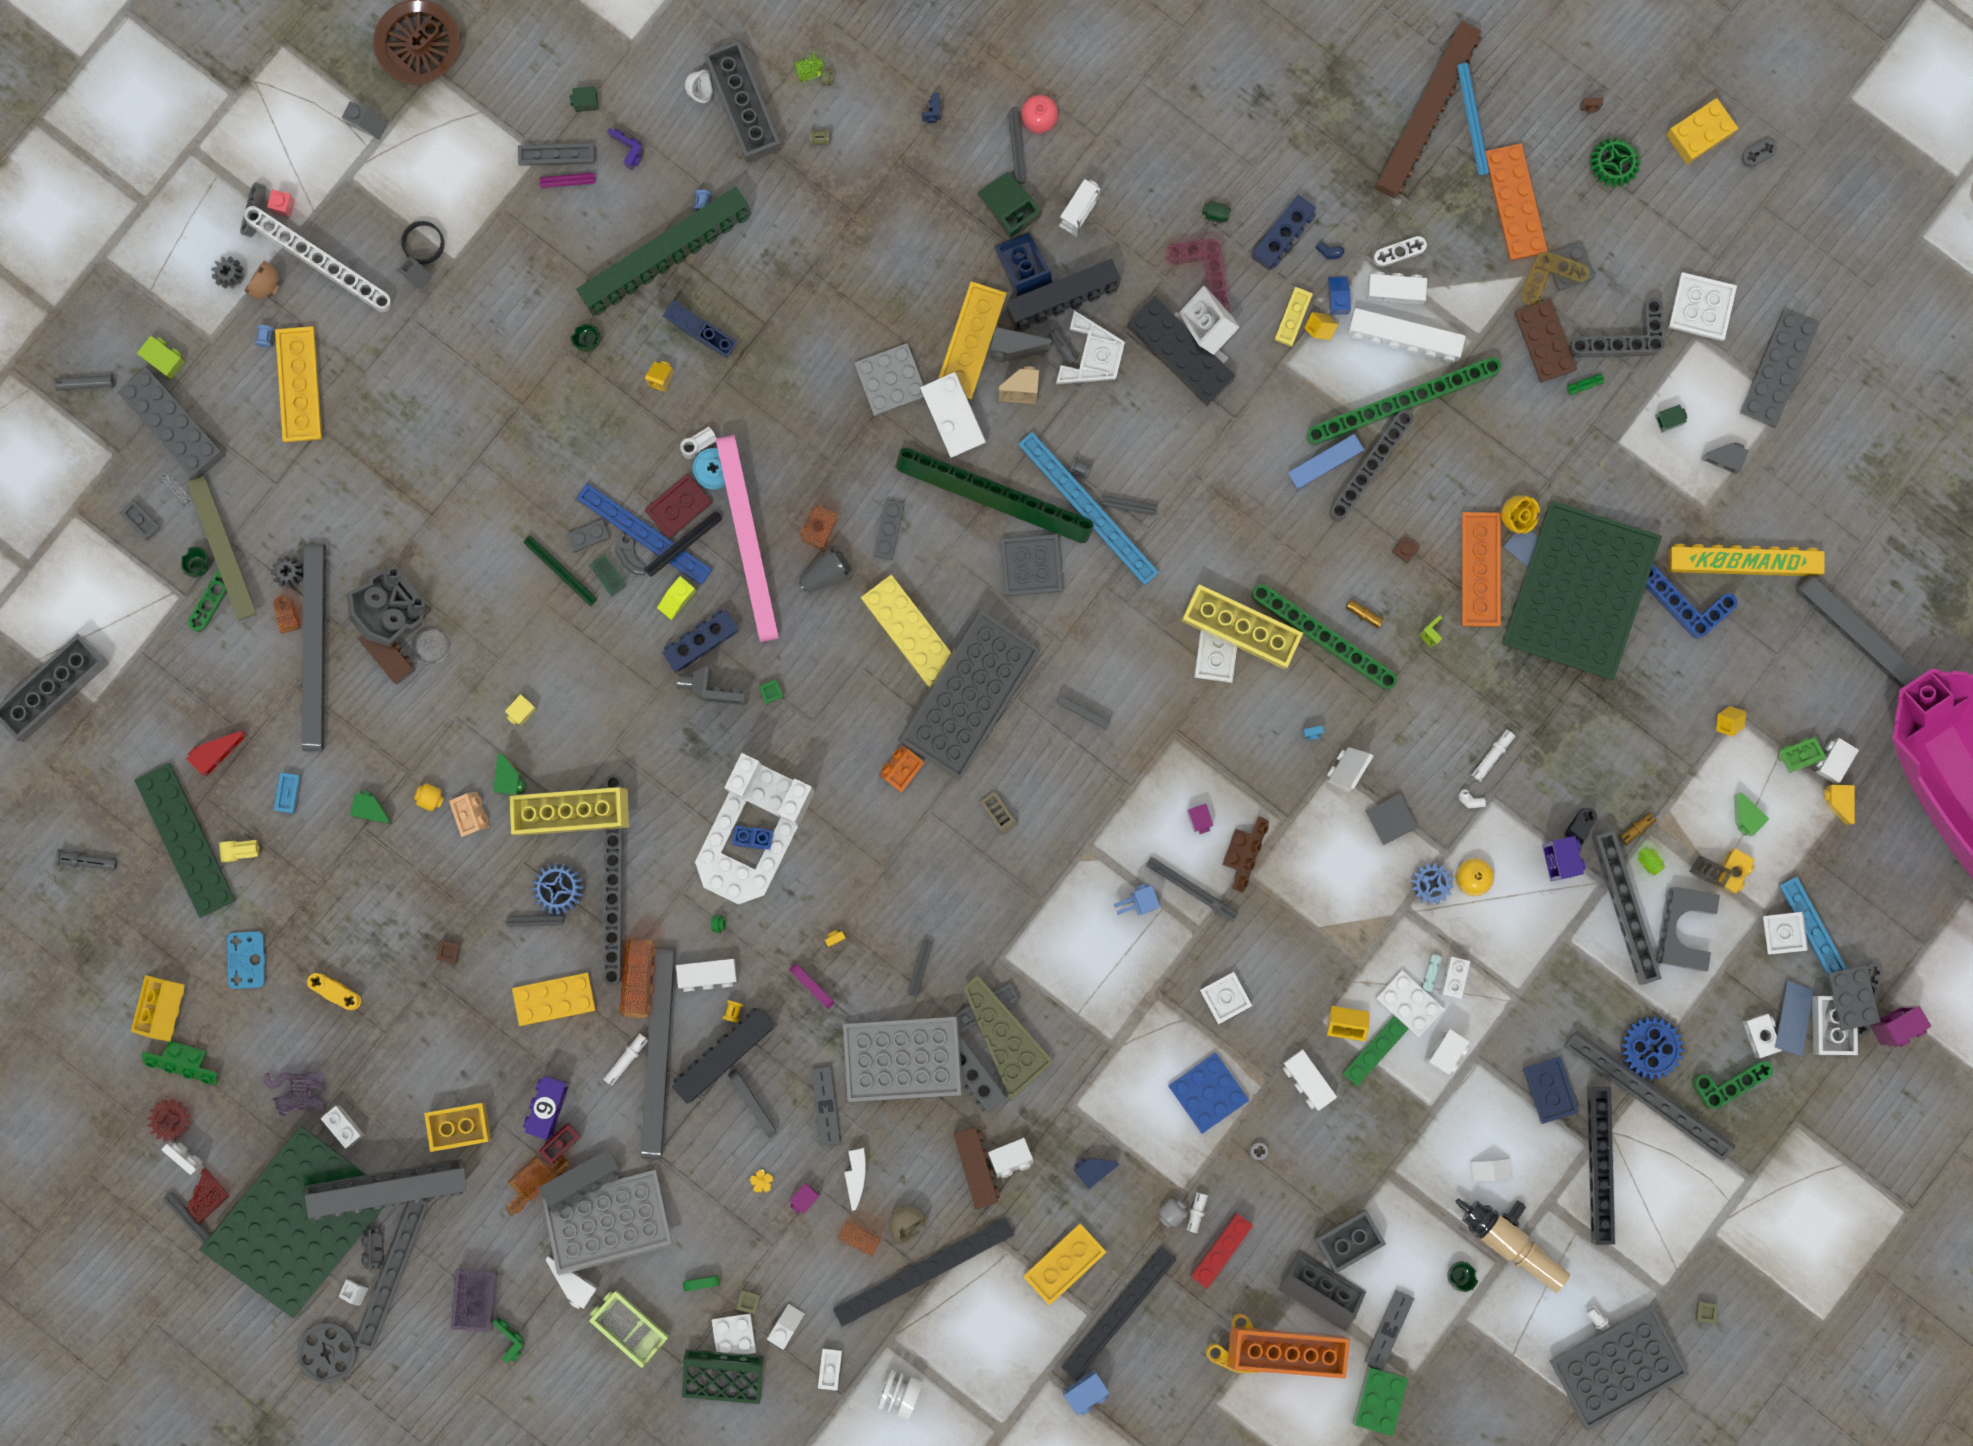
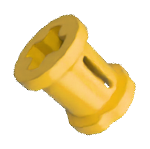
M727 1000L728 1006L722 1019L738 1023L740 1009L744 1004Z

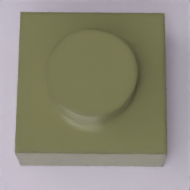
M741 1290L737 1310L756 1314L761 1295Z
M1698 1301L1695 1321L1717 1324L1719 1304Z

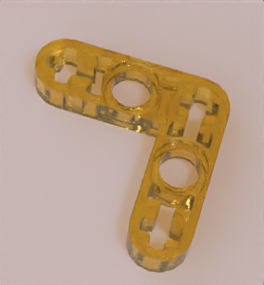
M1541 252L1536 258L1523 290L1522 298L1528 305L1538 303L1550 272L1582 283L1588 280L1590 271L1587 266L1550 252ZM1548 256L1550 263L1545 264L1544 269L1547 270L1545 273L1543 270L1537 269V266L1541 268L1543 265L1541 258ZM1559 263H1568V270L1560 272L1558 270ZM1572 265H1576L1574 270L1581 271V269H1584L1586 275L1578 278V274L1572 272V276H1570ZM1535 274H1543L1544 279L1541 283L1533 281ZM1530 284H1532L1535 287H1540L1539 291L1535 288L1534 295L1536 296V298H1532L1531 301H1528V297L1526 296V294H1530L1533 289L1532 287H1529Z

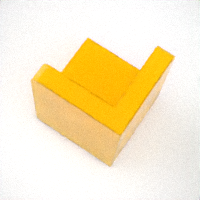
M1312 312L1304 329L1313 338L1331 340L1339 324L1329 314Z
M1732 706L1727 707L1718 714L1716 731L1734 737L1745 728L1746 711Z

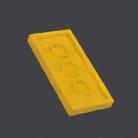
M589 973L512 988L519 1026L596 1011Z
M1079 1223L1023 1277L1050 1306L1093 1266L1106 1251Z

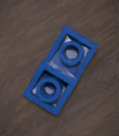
M736 825L732 845L770 850L774 831Z

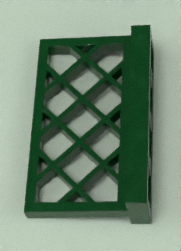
M686 1349L683 1359L682 1397L760 1404L764 1356ZM688 1366L696 1367L700 1372L692 1376L688 1371ZM711 1368L719 1372L714 1378L707 1373ZM730 1370H734L739 1374L733 1380L726 1374ZM757 1372L758 1377L751 1381L746 1374ZM701 1375H704L709 1380L703 1386L696 1380ZM722 1376L729 1382L724 1387H721L716 1382ZM741 1378L748 1384L743 1389L736 1384ZM692 1382L699 1388L695 1392L687 1391V1386ZM713 1384L719 1391L713 1394L709 1393L706 1388ZM733 1386L738 1393L729 1395L725 1390ZM752 1388L757 1395L756 1397H748L744 1392Z

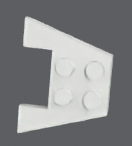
M1074 311L1070 330L1087 334L1088 336L1080 368L1075 369L1061 365L1056 384L1116 380L1125 342Z

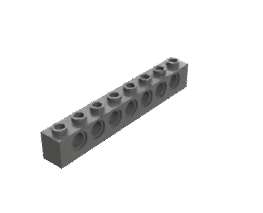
M1615 830L1594 836L1592 840L1638 984L1643 985L1660 980L1662 977Z

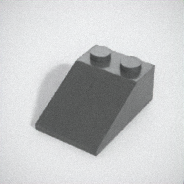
M996 327L991 346V358H994L996 362L1004 363L1005 361L1048 352L1051 349L1052 339Z

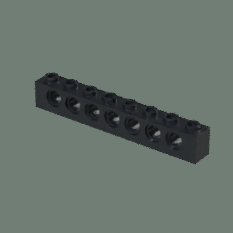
M1587 1087L1591 1243L1595 1245H1615L1611 1087Z

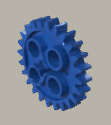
M1644 1017V1023L1638 1019V1026L1630 1024L1633 1030L1626 1029L1625 1032L1628 1034V1037H1622L1626 1044H1621L1620 1046L1625 1048L1626 1051L1621 1052V1055H1627L1623 1062H1630L1628 1068H1635V1074L1641 1072L1642 1078H1645L1648 1074V1079L1652 1080L1655 1074L1656 1079H1660L1661 1073L1664 1077H1668L1667 1071L1674 1073L1675 1071L1672 1066L1679 1067L1677 1059H1683L1679 1052H1684L1685 1050L1679 1048V1045L1684 1044V1042L1678 1041V1038L1682 1035L1675 1034L1677 1027L1670 1029L1671 1022L1664 1024V1018H1660L1657 1022V1018L1652 1017L1650 1022L1648 1017ZM1652 1029H1655L1657 1032V1037L1654 1040L1649 1036V1032ZM1665 1036V1040L1654 1047L1655 1052L1650 1051L1642 1060L1639 1059L1642 1054L1651 1049L1650 1045L1657 1044ZM1638 1041L1643 1045L1641 1052L1635 1050V1044ZM1664 1044H1668L1670 1047V1052L1667 1055L1662 1052ZM1651 1056L1656 1061L1653 1067H1650L1647 1062Z

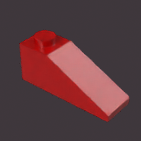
M238 731L202 744L199 747L196 746L188 753L189 757L186 760L202 775L208 776L243 741L247 734L243 731Z

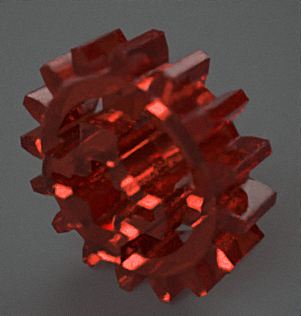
M170 1099L168 1104L167 1100H162V1105L160 1103L155 1104L157 1109H150L153 1115L147 1117L148 1120H151V1123L147 1126L153 1127L151 1134L157 1133L156 1139L163 1137L164 1142H168L169 1138L171 1141H176V1136L179 1138L183 1137L182 1131H189L186 1125L191 1124L190 1121H187L191 1114L185 1113L188 1109L187 1107L181 1108L182 1102L175 1104V1100ZM171 1108L176 1109L179 1114L174 1113ZM169 1118H176L170 1123H162ZM181 1121V1125H180L179 1129L177 1130V1125H178L179 1122ZM159 1127L164 1128L167 1133L161 1131Z

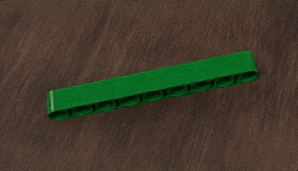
M1260 584L1254 588L1252 599L1255 603L1290 627L1302 632L1303 636L1379 688L1390 690L1396 685L1397 676L1392 671L1266 585ZM1263 590L1266 593V597L1263 599L1258 598L1256 591ZM1275 600L1279 601L1282 605L1281 609H1274L1272 602ZM1288 612H1295L1297 620H1290ZM1305 622H1310L1313 625L1312 631L1304 629L1303 625ZM1320 633H1326L1329 636L1328 642L1320 640ZM1342 644L1345 651L1343 653L1337 652L1335 645ZM1353 654L1360 657L1359 664L1352 662L1351 656ZM1369 665L1374 666L1376 674H1369L1367 667ZM1384 676H1389L1392 679L1390 686L1384 684Z

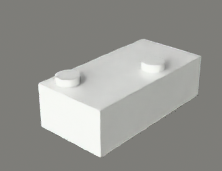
M956 372L920 387L951 458L987 443Z

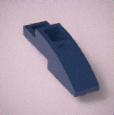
M674 300L663 314V317L676 325L678 329L725 358H728L737 344V341Z

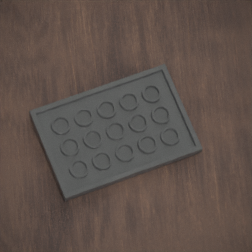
M1653 1305L1647 1306L1549 1361L1587 1431L1689 1375Z

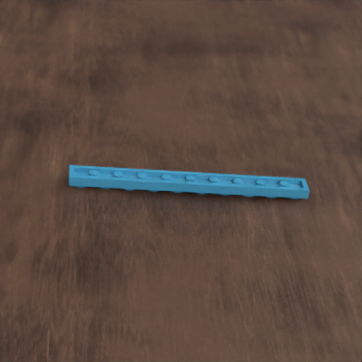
M1033 432L1018 444L1022 451L1076 511L1093 522L1094 531L1144 586L1159 574L1156 568Z

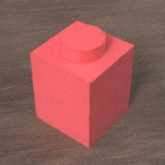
M272 189L267 208L273 214L290 218L295 199L291 194Z

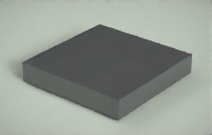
M1401 794L1365 811L1383 845L1418 828Z

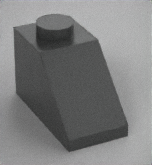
M352 101L349 102L342 115V119L347 125L380 140L388 124L368 109Z
M1734 442V444L1730 443L1705 453L1701 460L1737 474L1741 471L1749 450L1745 449L1744 445Z

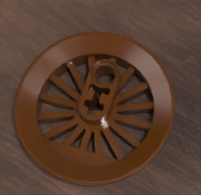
M407 0L396 4L381 17L374 32L373 48L380 66L391 77L408 84H425L440 78L453 66L460 49V34L453 17L440 5L427 0ZM416 16V30L414 31L409 18ZM421 16H425L427 20L421 25ZM406 20L412 34L399 23ZM397 26L408 38L392 31ZM444 26L446 31L441 33L440 28ZM430 28L436 29L433 34H427V31ZM449 36V42H436ZM390 37L402 41L397 43H388ZM390 48H403V49H400V50H398V51L393 52ZM434 48H449L448 53H444ZM430 53H433L445 59L442 63H440ZM425 55L438 67L431 71ZM421 57L427 69V73L421 74ZM415 60H416V73L412 70V67H413V64H414Z

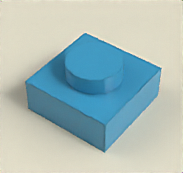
M1323 725L1303 729V738H1308L1309 741L1320 739V735L1324 734Z

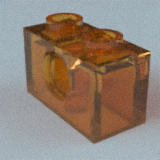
M816 505L815 509H811L808 515L810 521L807 526H803L800 536H802L801 541L823 551L837 522L838 514ZM816 523L823 524V529L819 532L813 530V526Z

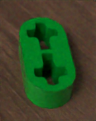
M719 1275L682 1281L684 1291L720 1286Z

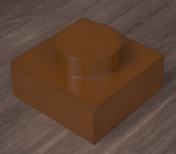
M1603 97L1584 98L1580 103L1581 111H1587V113L1598 112L1603 106Z
M1404 537L1393 550V553L1408 564L1419 550V547L1407 537Z
M440 941L436 960L457 963L460 944Z

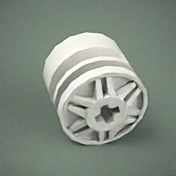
M891 1370L880 1391L878 1409L882 1410L885 1402L890 1403L887 1409L888 1413L891 1412L895 1405L898 1406L897 1416L909 1420L923 1381L910 1377L907 1384H904V1374L901 1373L898 1381L894 1380L896 1371Z

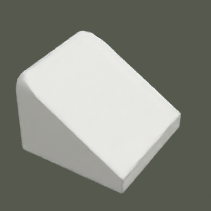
M346 1278L338 1297L350 1304L360 1306L368 1288Z

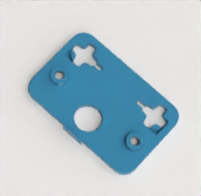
M261 932L230 933L227 937L229 987L232 989L264 986L266 964L264 935ZM235 936L241 939V943H238L237 951L235 944L231 943ZM254 954L260 956L261 960L258 965H253L250 961L251 956ZM236 971L239 978H242V982H239L238 986H236L235 982H232V978L236 976Z

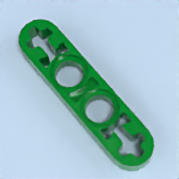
M219 569L189 617L188 625L196 632L206 629L227 593L225 585L217 581L218 578L222 580ZM215 585H221L222 592L219 595H214L212 592ZM206 601H210L212 609L206 612L203 610V604ZM200 611L201 613L207 615V617L205 618L202 616V618L200 619L201 615L198 614V612ZM195 619H196V620H199V619H200V622L202 623V625H201V626H198V625H197L196 628H195V625H196V624L193 623V622H194Z

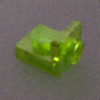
M812 53L810 58L794 63L800 83L821 76L823 64L820 57L816 58L815 53Z

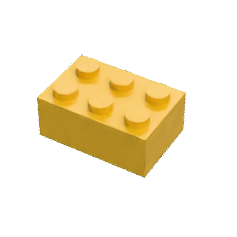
M1716 98L1672 127L1666 136L1688 165L1734 135L1739 128L1718 98Z
M486 1103L424 1113L430 1152L492 1141Z

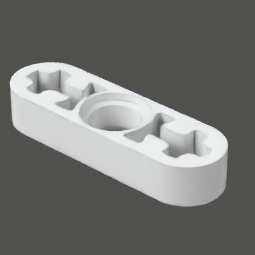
M1416 236L1379 249L1373 257L1374 264L1383 268L1418 256L1425 251L1427 247L1426 240L1423 237ZM1416 241L1418 244H1422L1420 250L1413 248L1410 250L1411 254H1409V248L1414 246ZM1402 247L1405 250V255L1402 257L1397 256L1395 249ZM1389 250H1391V256L1387 257L1385 262L1378 260L1380 254L1387 256L1390 253Z

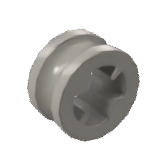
M1255 1143L1250 1148V1155L1255 1160H1263L1268 1155V1148L1263 1143ZM1258 1146H1261V1150L1264 1149V1154H1260L1257 1157L1254 1149H1258Z

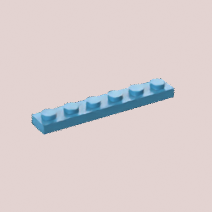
M1796 876L1778 885L1792 912H1803L1807 940L1826 975L1827 973L1847 969L1798 877Z

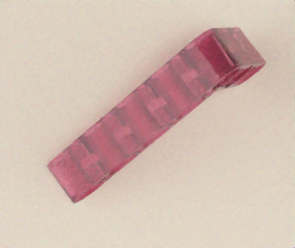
M1204 239L1169 245L1165 252V260L1171 265L1204 262L1207 289L1218 301L1224 303V308L1230 313L1220 243L1215 239ZM1214 246L1216 252L1210 253L1206 247ZM1194 248L1197 250V254L1190 255L1187 250ZM1176 251L1179 256L1172 258L1169 252ZM1216 264L1219 270L1212 271L1209 265ZM1218 282L1222 288L1215 290L1212 284Z

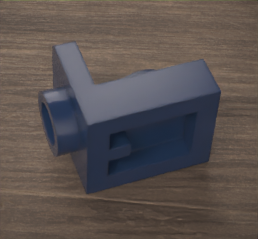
M932 93V99L928 100L929 111L933 112H922V121H926V123H936L937 120H941L939 93Z

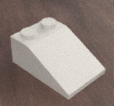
M1205 286L1179 312L1198 345L1213 355L1239 328L1232 315Z
M1350 747L1346 751L1342 749L1337 757V760H1339L1337 766H1332L1327 774L1329 776L1327 782L1346 793L1350 792L1355 788L1373 755Z

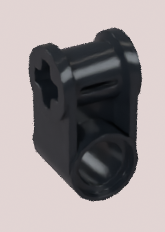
M1592 808L1580 809L1566 829L1564 836H1575L1576 840H1579L1580 845H1582L1597 820L1596 811ZM1589 812L1590 820H1585L1583 814Z

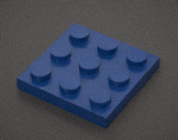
M1216 1052L1168 1085L1201 1134L1249 1101Z

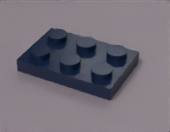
M1560 1056L1523 1068L1541 1124L1579 1113Z

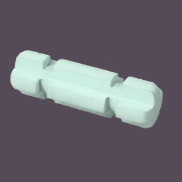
M1432 954L1430 959L1431 964H1429L1427 969L1426 981L1422 986V989L1427 992H1432L1434 988L1433 982L1436 981L1440 968L1438 965L1442 961V957Z

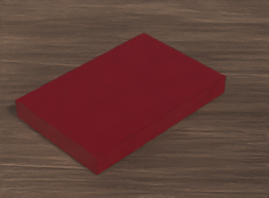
M687 473L648 506L645 512L670 540L713 502Z

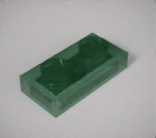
M605 554L589 565L611 596H614L627 586Z

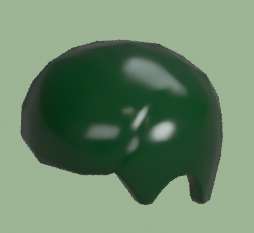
M583 324L575 328V332L570 336L572 345L579 351L588 353L594 351L599 346L601 333L594 325Z
M198 546L188 548L187 554L181 557V568L190 577L203 576L209 570L210 558L206 551Z
M1456 1262L1448 1270V1282L1457 1291L1469 1292L1478 1284L1476 1270L1468 1262Z

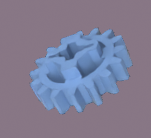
M1433 863L1430 868L1429 864H1425V869L1419 867L1420 873L1413 874L1416 880H1411V883L1415 884L1412 891L1417 890L1418 893L1415 897L1421 896L1422 903L1428 900V905H1432L1433 901L1437 905L1440 904L1439 899L1446 901L1445 895L1452 894L1448 889L1454 887V885L1449 884L1453 877L1448 878L1447 875L1450 871L1444 872L1443 865L1437 868V864ZM1428 871H1434L1430 877L1424 874ZM1441 877L1444 879L1445 886L1441 883ZM1435 879L1434 884L1436 885V887L1430 889V883H1428V881H1432ZM1420 882L1423 884L1424 887L1423 892L1420 888ZM1434 891L1441 893L1436 897H1430Z

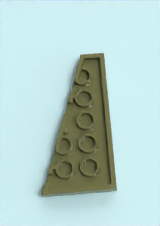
M976 975L963 986V989L1008 1096L1012 1100L1052 1065L1054 1061L984 981Z

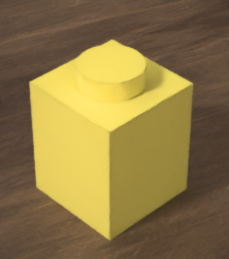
M520 694L505 710L508 714L506 718L514 725L518 723L522 726L537 708Z

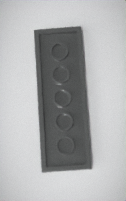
M1785 309L1782 311L1740 414L1773 428L1777 427L1818 329V323Z

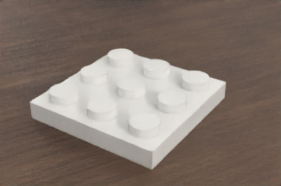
M1681 272L1668 328L1724 341L1737 285Z

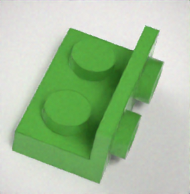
M1816 737L1812 739L1805 738L1794 746L1787 745L1781 749L1778 756L1779 761L1783 760L1789 774L1823 761L1826 758Z

